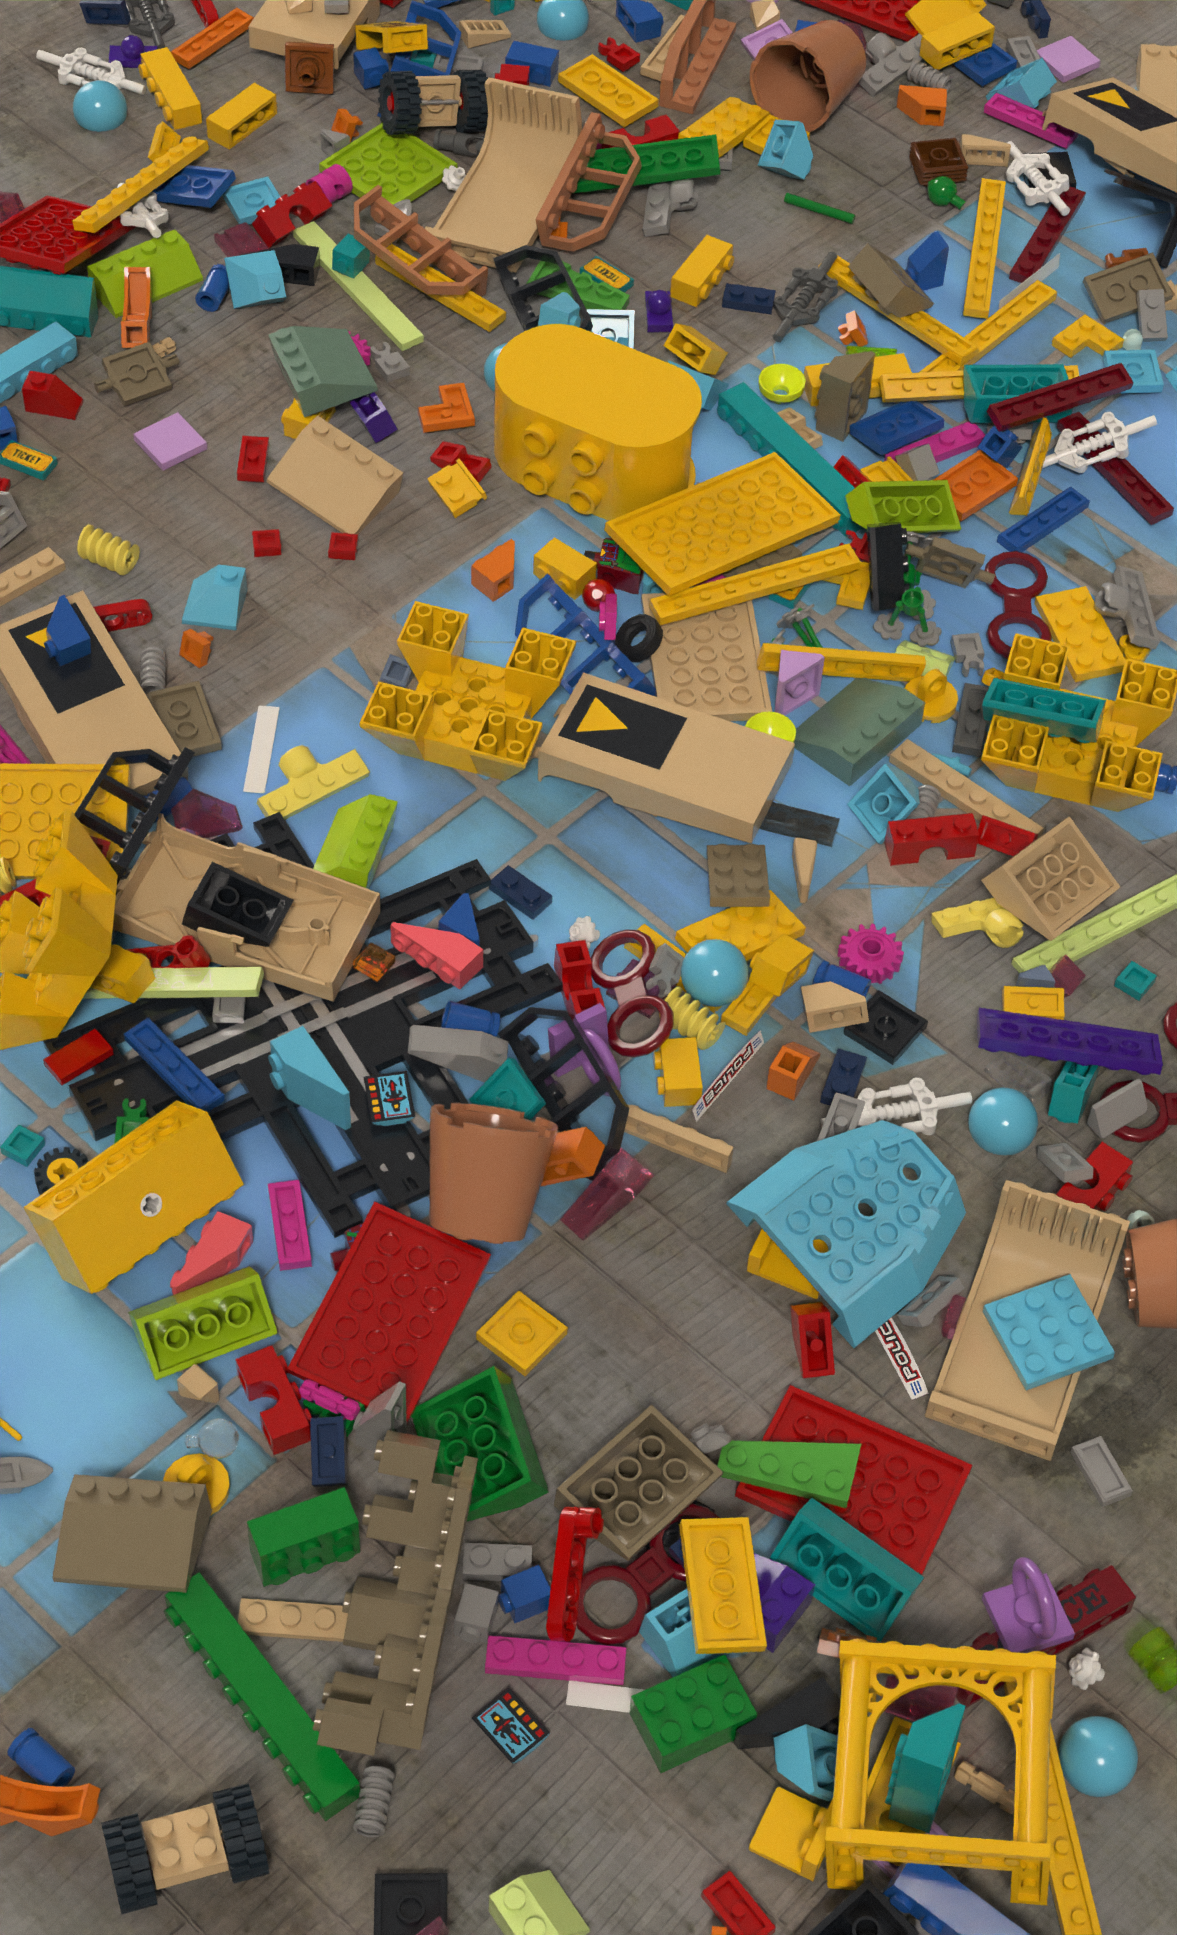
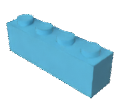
M54 322L0 354V403L22 390L29 371L50 374L78 357L76 337L59 323Z

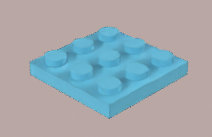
M1071 1274L985 1304L983 1307V1313L1026 1391L1114 1358L1115 1351Z

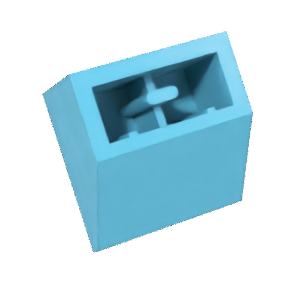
M687 1589L645 1614L639 1633L672 1677L724 1654L726 1657L731 1654H696Z

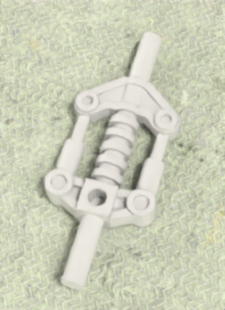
M77 48L75 52L66 54L64 57L42 50L37 52V59L60 67L58 69L60 84L72 83L82 87L89 83L83 77H88L94 81L110 82L119 89L123 88L144 95L146 92L145 85L125 79L120 61L105 62L99 57L88 54L85 48ZM95 66H103L109 68L110 72H108L107 70H102L101 68H96Z
M1012 141L1007 142L1011 144L1010 155L1014 160L1006 171V178L1009 182L1017 184V188L1025 196V203L1032 206L1039 202H1045L1046 204L1051 202L1061 215H1068L1070 208L1059 197L1062 192L1069 189L1068 175L1061 174L1057 168L1052 167L1048 154H1022ZM1038 168H1047L1049 175L1054 180H1047ZM1024 173L1036 188H1029L1024 181L1019 179L1020 175Z
M119 183L117 188H119L124 183ZM150 192L128 208L127 211L119 215L123 226L146 228L154 238L161 236V230L158 225L168 221V211L165 208H161L157 202V194L154 192ZM146 208L152 209L153 213H149Z
M1105 412L1101 417L1102 419L1085 425L1086 427L1075 431L1064 429L1060 434L1054 453L1046 456L1042 468L1059 463V465L1075 472L1084 473L1088 465L1096 462H1104L1115 457L1124 459L1129 455L1128 436L1156 426L1157 420L1153 415L1124 426L1123 421L1115 418L1112 412ZM1103 428L1107 430V432H1102V435L1097 434L1095 438L1089 437L1087 441L1084 439L1081 440L1082 443L1076 442L1074 446L1072 445L1076 436L1087 432L1089 434ZM1111 442L1114 445V448L1098 453V456L1088 460L1080 457L1084 452L1087 454L1090 453V450H1097L1098 447L1101 449L1104 445H1111Z
M913 1078L909 1084L889 1087V1090L874 1092L871 1088H864L857 1098L865 1101L857 1128L884 1119L891 1121L892 1118L897 1120L900 1117L908 1118V1115L913 1117L918 1114L920 1121L903 1123L901 1127L912 1130L914 1133L922 1132L925 1135H932L936 1131V1117L939 1109L972 1104V1096L970 1092L935 1098L934 1092H931L925 1086V1082L921 1078ZM910 1095L913 1099L908 1100L907 1103L905 1101L899 1102V1105L892 1103L891 1106L886 1104L883 1107L875 1106V1109L872 1108L875 1099L889 1096L896 1098ZM821 1118V1127L823 1126L826 1118Z

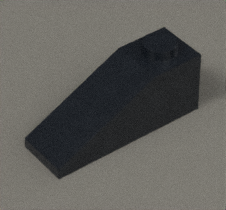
M291 244L240 254L246 255L275 250L284 283L315 286L320 269L319 247Z
M822 1677L737 1729L734 1745L738 1750L774 1746V1737L805 1724L837 1735L840 1699Z

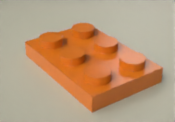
M980 449L933 480H948L958 519L963 521L1017 486L1018 477Z

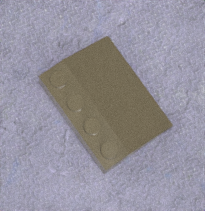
M651 1404L557 1488L554 1506L560 1512L564 1507L599 1508L604 1519V1526L598 1539L595 1540L629 1561L723 1475V1472Z
M74 1474L64 1504L52 1577L53 1581L187 1593L212 1512L206 1485Z

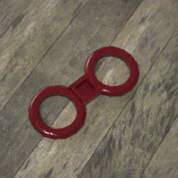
M1011 551L992 557L985 565L984 571L995 574V578L991 585L988 583L986 585L994 594L1003 598V613L996 616L989 623L986 635L989 645L1000 656L1008 659L1011 647L1006 645L998 634V631L1007 624H1026L1034 628L1039 634L1040 639L1052 640L1049 626L1040 617L1032 614L1031 599L1040 595L1046 588L1048 575L1042 563L1027 553ZM1005 564H1020L1029 568L1035 574L1036 581L1027 588H1010L997 579L995 571Z
M626 929L611 934L600 942L591 956V976L594 982L605 989L615 990L619 1005L607 1024L608 1043L616 1053L633 1058L648 1055L660 1048L669 1038L674 1026V1013L668 1002L658 996L649 995L646 989L644 977L650 972L649 967L656 953V947L650 936L640 930ZM626 943H636L642 946V958L632 971L617 977L608 976L603 973V962L612 949ZM642 1009H654L660 1013V1024L650 1038L635 1044L625 1043L620 1040V1028L629 1015Z
M1134 1080L1116 1082L1105 1090L1099 1101ZM1142 1082L1145 1097L1155 1105L1158 1112L1157 1121L1151 1126L1141 1129L1130 1128L1125 1125L1112 1134L1125 1141L1137 1143L1152 1141L1164 1134L1169 1125H1177V1093H1164L1163 1095L1156 1087Z
M690 1504L649 1542L650 1549L628 1567L606 1565L598 1566L586 1572L582 1576L576 1623L578 1630L590 1640L605 1645L621 1644L636 1637L639 1634L645 1614L651 1611L650 1595L672 1578L686 1582L683 1567L670 1559L663 1548L665 1531L671 1524L681 1519L720 1517L706 1507ZM615 1580L624 1583L632 1590L637 1599L635 1616L628 1624L618 1629L598 1627L589 1620L584 1611L583 1602L586 1593L593 1585L601 1581Z

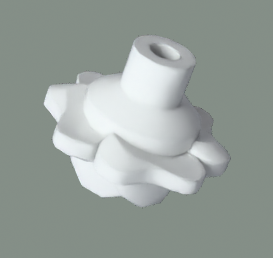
M452 165L449 169L445 168L443 170L442 182L445 183L447 189L457 191L466 176L465 170Z
M590 916L578 917L569 929V939L571 942L585 940L588 949L590 944L597 941L600 937V932L595 929V923L591 922Z
M1085 1648L1082 1654L1078 1653L1075 1657L1071 1658L1069 1674L1072 1676V1685L1086 1690L1089 1684L1093 1685L1095 1681H1101L1104 1678L1105 1671L1101 1668L1100 1662H1098L1099 1653Z

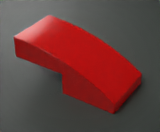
M445 441L430 456L431 462L442 469L448 465L453 466L457 463L456 460L460 459L478 483L492 467L489 458L467 454L464 445Z

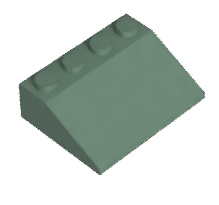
M291 326L279 329L268 335L275 360L304 417L378 391V387L347 329Z
M856 678L796 728L794 748L845 784L851 786L921 725L925 702L902 687Z

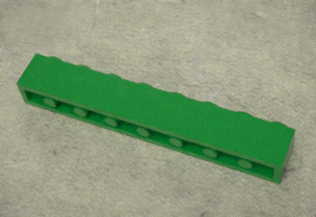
M200 1572L191 1577L187 1593L170 1591L165 1594L167 1609L164 1610V1614L169 1623L174 1628L179 1626L185 1633L183 1639L193 1654L199 1652L205 1660L202 1664L208 1675L213 1680L218 1677L224 1685L222 1691L228 1702L232 1706L239 1705L244 1712L242 1718L246 1726L252 1733L259 1732L264 1739L262 1745L267 1754L273 1760L278 1758L283 1764L282 1772L287 1781L293 1787L298 1784L305 1795L302 1798L308 1809L313 1814L319 1812L326 1822L360 1798V1783L333 1748L317 1745L319 1732L313 1731L314 1722Z

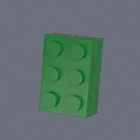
M345 1487L247 1521L250 1553L263 1587L271 1584L281 1585L293 1576L317 1572L324 1565L335 1561L345 1562L352 1559L355 1554L360 1553L359 1522Z
M725 1654L632 1695L629 1714L660 1774L734 1741L736 1730L757 1718V1712Z

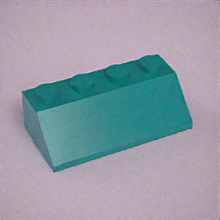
M0 266V326L40 331L50 324L57 322L75 336L92 337L99 317L94 278Z
M1063 364L964 365V407L970 423H993L987 413L989 405L1069 380ZM1073 408L1043 418H1047L1049 422L1056 423L1059 419L1071 415ZM1040 418V419H1037V420H1034V421H1031V422H1028V423L1041 422V420H1042L1043 418Z
M994 678L983 700V719L991 721L994 714L1049 727L1048 735L1053 737L1066 736L1075 738V740L1082 743H1096L1101 731L1106 700Z
M813 1498L798 1511L769 1558L790 1567L815 1584L813 1597L864 1634L877 1637L876 1641L880 1642L924 1579L922 1575Z
M956 1704L912 1723L908 1735L901 1734L895 1751L896 1757L891 1770L893 1772L885 1800L886 1804L891 1805L888 1819L930 1833L951 1771L965 1705Z

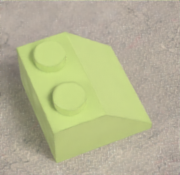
M550 1870L519 1876L489 1895V1912L504 1935H586L590 1932L589 1927Z

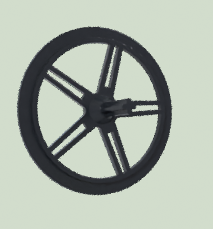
M1105 168L1104 172L1115 176L1114 183L1169 202L1172 217L1155 257L1159 265L1167 268L1177 244V194Z

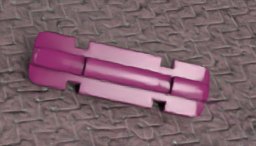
M306 1379L300 1386L299 1392L302 1398L310 1402L315 1400L316 1405L335 1414L342 1413L341 1416H344L347 1420H355L361 1408L358 1402L350 1398L345 1400L344 1395L325 1386L318 1387L319 1383Z

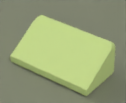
M906 640L897 646L895 652L896 654L925 656L926 666L922 676H925L933 669H939L947 677L955 660L954 656L927 647H919L918 644Z

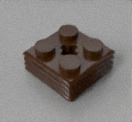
M956 138L911 142L909 157L920 185L928 187V182L939 176H947L955 184L967 180V169L969 167Z

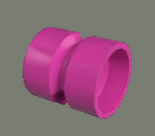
M339 164L330 166L306 182V185H309L316 181L331 204L336 199L351 193L353 189L348 172Z

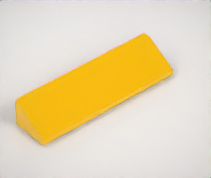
M1047 418L1041 420L1032 436L1009 510L1011 515H1027L1029 513L1052 438Z

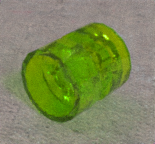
M1162 1626L1145 1634L1133 1645L1128 1653L1141 1671H1149L1147 1678L1160 1694L1177 1686V1650L1174 1649L1175 1641Z

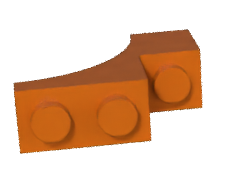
M124 267V309L121 320L122 348H133L150 341V320L152 319L151 267Z
M0 1775V1826L18 1821L52 1837L91 1824L98 1812L99 1804L97 1801L101 1789L90 1783L71 1787L45 1786Z

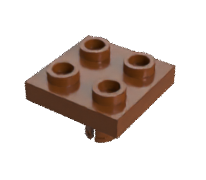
M286 41V91L333 94L334 44Z

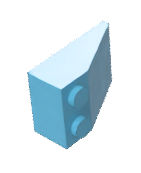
M304 1026L271 1040V1055H268V1059L272 1067L270 1079L277 1090L281 1089L289 1100L345 1130L351 1128L350 1093Z

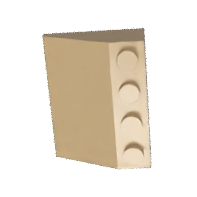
M1141 44L1136 65L1137 91L1177 112V46Z
M317 415L300 432L266 482L341 533L359 534L399 493L403 472Z
M1070 816L981 880L1000 906L1050 941L1121 888Z

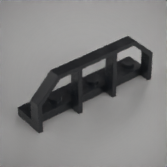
M524 245L493 258L502 287L524 331L538 327L539 315L535 316L531 305H525L528 302L527 298L564 282L574 301L580 306L579 312L584 320L579 328L587 331L592 330L591 318L557 251ZM530 258L554 263L559 271L517 288L520 285L514 271L510 273L507 266Z
M184 747L179 757L173 754L170 760L151 749L112 752L74 815L81 824L124 849L122 853L116 851L109 862L118 875L117 885L195 754L192 750ZM144 762L162 772L154 786V789L158 790L157 795L151 792L148 798L106 775L111 766ZM98 787L140 810L131 825L135 829L134 833L129 831L125 833L85 809Z
M529 1007L501 1030L498 1035L501 1039L508 1041L528 1078L546 1102L545 1107L552 1118L550 1121L558 1125L560 1132L581 1128L578 1119H580L579 1114L606 1092L609 1093L616 1105L607 1145L604 1147L594 1175L585 1177L602 1186L611 1178L605 1167L607 1166V1161L620 1152L630 1108L576 1017L568 1011ZM537 1018L566 1021L576 1038L547 1061L540 1057L538 1053L540 1047L535 1039L530 1035L524 1036L520 1033ZM583 1049L600 1080L575 1101L568 1104L564 1098L566 1096L564 1088L557 1081H554L551 1074Z

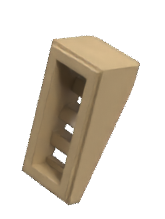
M502 20L459 21L461 39L467 48L511 38V33Z
M961 135L960 147L967 165L1008 166L1011 144L973 135ZM997 151H1002L1001 157H997Z
M795 838L792 852L799 902L805 904L808 900L817 843L815 840Z

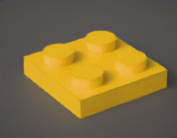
M518 1290L476 1332V1340L523 1376H526L567 1335L568 1327Z

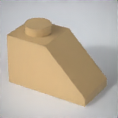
M831 981L801 987L809 1033L869 1022L865 996Z

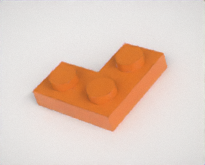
M464 383L439 386V396L442 404L418 407V416L423 433L475 426V417Z

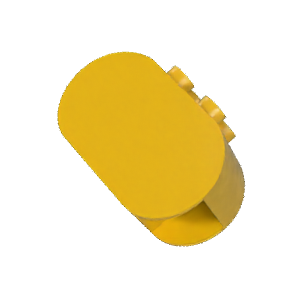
M547 324L534 327L510 340L503 347L496 360L494 454L502 471L513 481L523 485L529 492L535 495H548L569 504L578 513L584 515L593 514L610 521L695 485L696 474L691 458L693 427L701 412V391L694 378L685 370L585 329L567 324Z

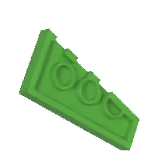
M540 261L526 284L559 271L557 265ZM562 261L586 309H626L629 304L630 295L605 282L597 283L592 280L591 275L585 272L580 274L572 270L570 264ZM565 282L537 293L538 295L553 298L562 292H566L572 297Z
M730 1441L729 1444L722 1447L717 1467L723 1472L721 1476L723 1478L807 1499L813 1498L816 1501L847 1508L861 1444Z

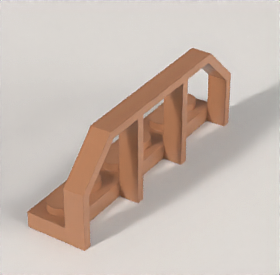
M693 0L669 45L661 76L659 106L693 114L736 32V23L714 18L716 0ZM701 27H709L703 41L700 44ZM688 53L694 54L695 56L687 69ZM674 78L681 79L682 81L673 96Z
M590 113L535 219L541 246L574 252L605 239L642 167L640 157L627 136L605 132V126L602 125L599 113ZM598 143L623 147L633 161L627 174L587 167L590 157H593ZM580 178L620 186L610 207L569 198L576 191ZM563 211L604 218L600 227L572 239L551 235L553 229L557 228L559 217Z
M377 185L354 202V239L426 294L464 295L469 290L481 297L486 294L488 267L484 265L477 269L451 249L450 238L447 237L440 241L420 226L417 213L414 212L407 216L382 197V187L380 185ZM370 204V216L377 223L390 230L377 241L360 229L359 212ZM400 238L412 250L420 253L422 257L408 266L386 249V247ZM433 264L445 272L449 278L457 282H429L419 272L428 265Z

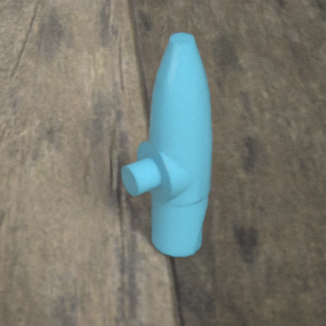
M932 753L933 756L962 775L970 776L972 768L962 764L960 757L950 758Z

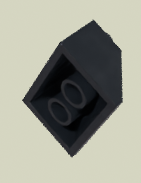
M900 522L867 524L871 607L873 611L896 608V602L901 601L903 593L910 589L909 583H904V572L909 571L908 556H903L902 545H907V529L902 528Z

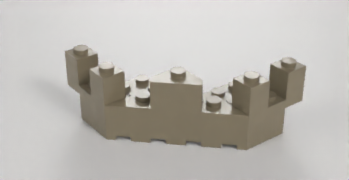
M387 1430L384 1441L377 1440L374 1460L380 1461L378 1473L414 1480L411 1481L408 1500L375 1494L372 1505H365L362 1525L368 1526L367 1538L403 1544L406 1547L403 1556L396 1555L393 1576L399 1577L398 1584L357 1576L353 1592L346 1591L342 1612L348 1613L343 1645L376 1651L373 1665L379 1666L378 1678L375 1679L336 1671L333 1682L325 1683L322 1703L325 1704L324 1710L317 1709L313 1731L319 1732L317 1745L372 1756L375 1754L378 1742L417 1750L421 1748L478 1458L465 1456L462 1467L455 1466L453 1476L435 1473L441 1440Z

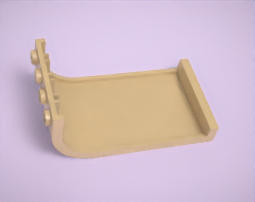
M488 77L485 82L488 120L482 148L435 227L426 226L425 229L440 241L447 237L450 238L451 249L468 262L496 268L493 258L524 245L532 246L539 233L535 219L582 131V120L578 96ZM523 260L507 266L508 270L516 273Z
M1006 1180L979 1268L936 1386L931 1393L925 1417L1051 1461L1081 1371L1026 1391L983 1313V1307L985 1304L1071 1274L1098 1321L1130 1221L1122 1219L1116 1214H1107L1092 1209L1083 1203H1074L1059 1198L1053 1193H1044L1030 1188L1023 1183Z

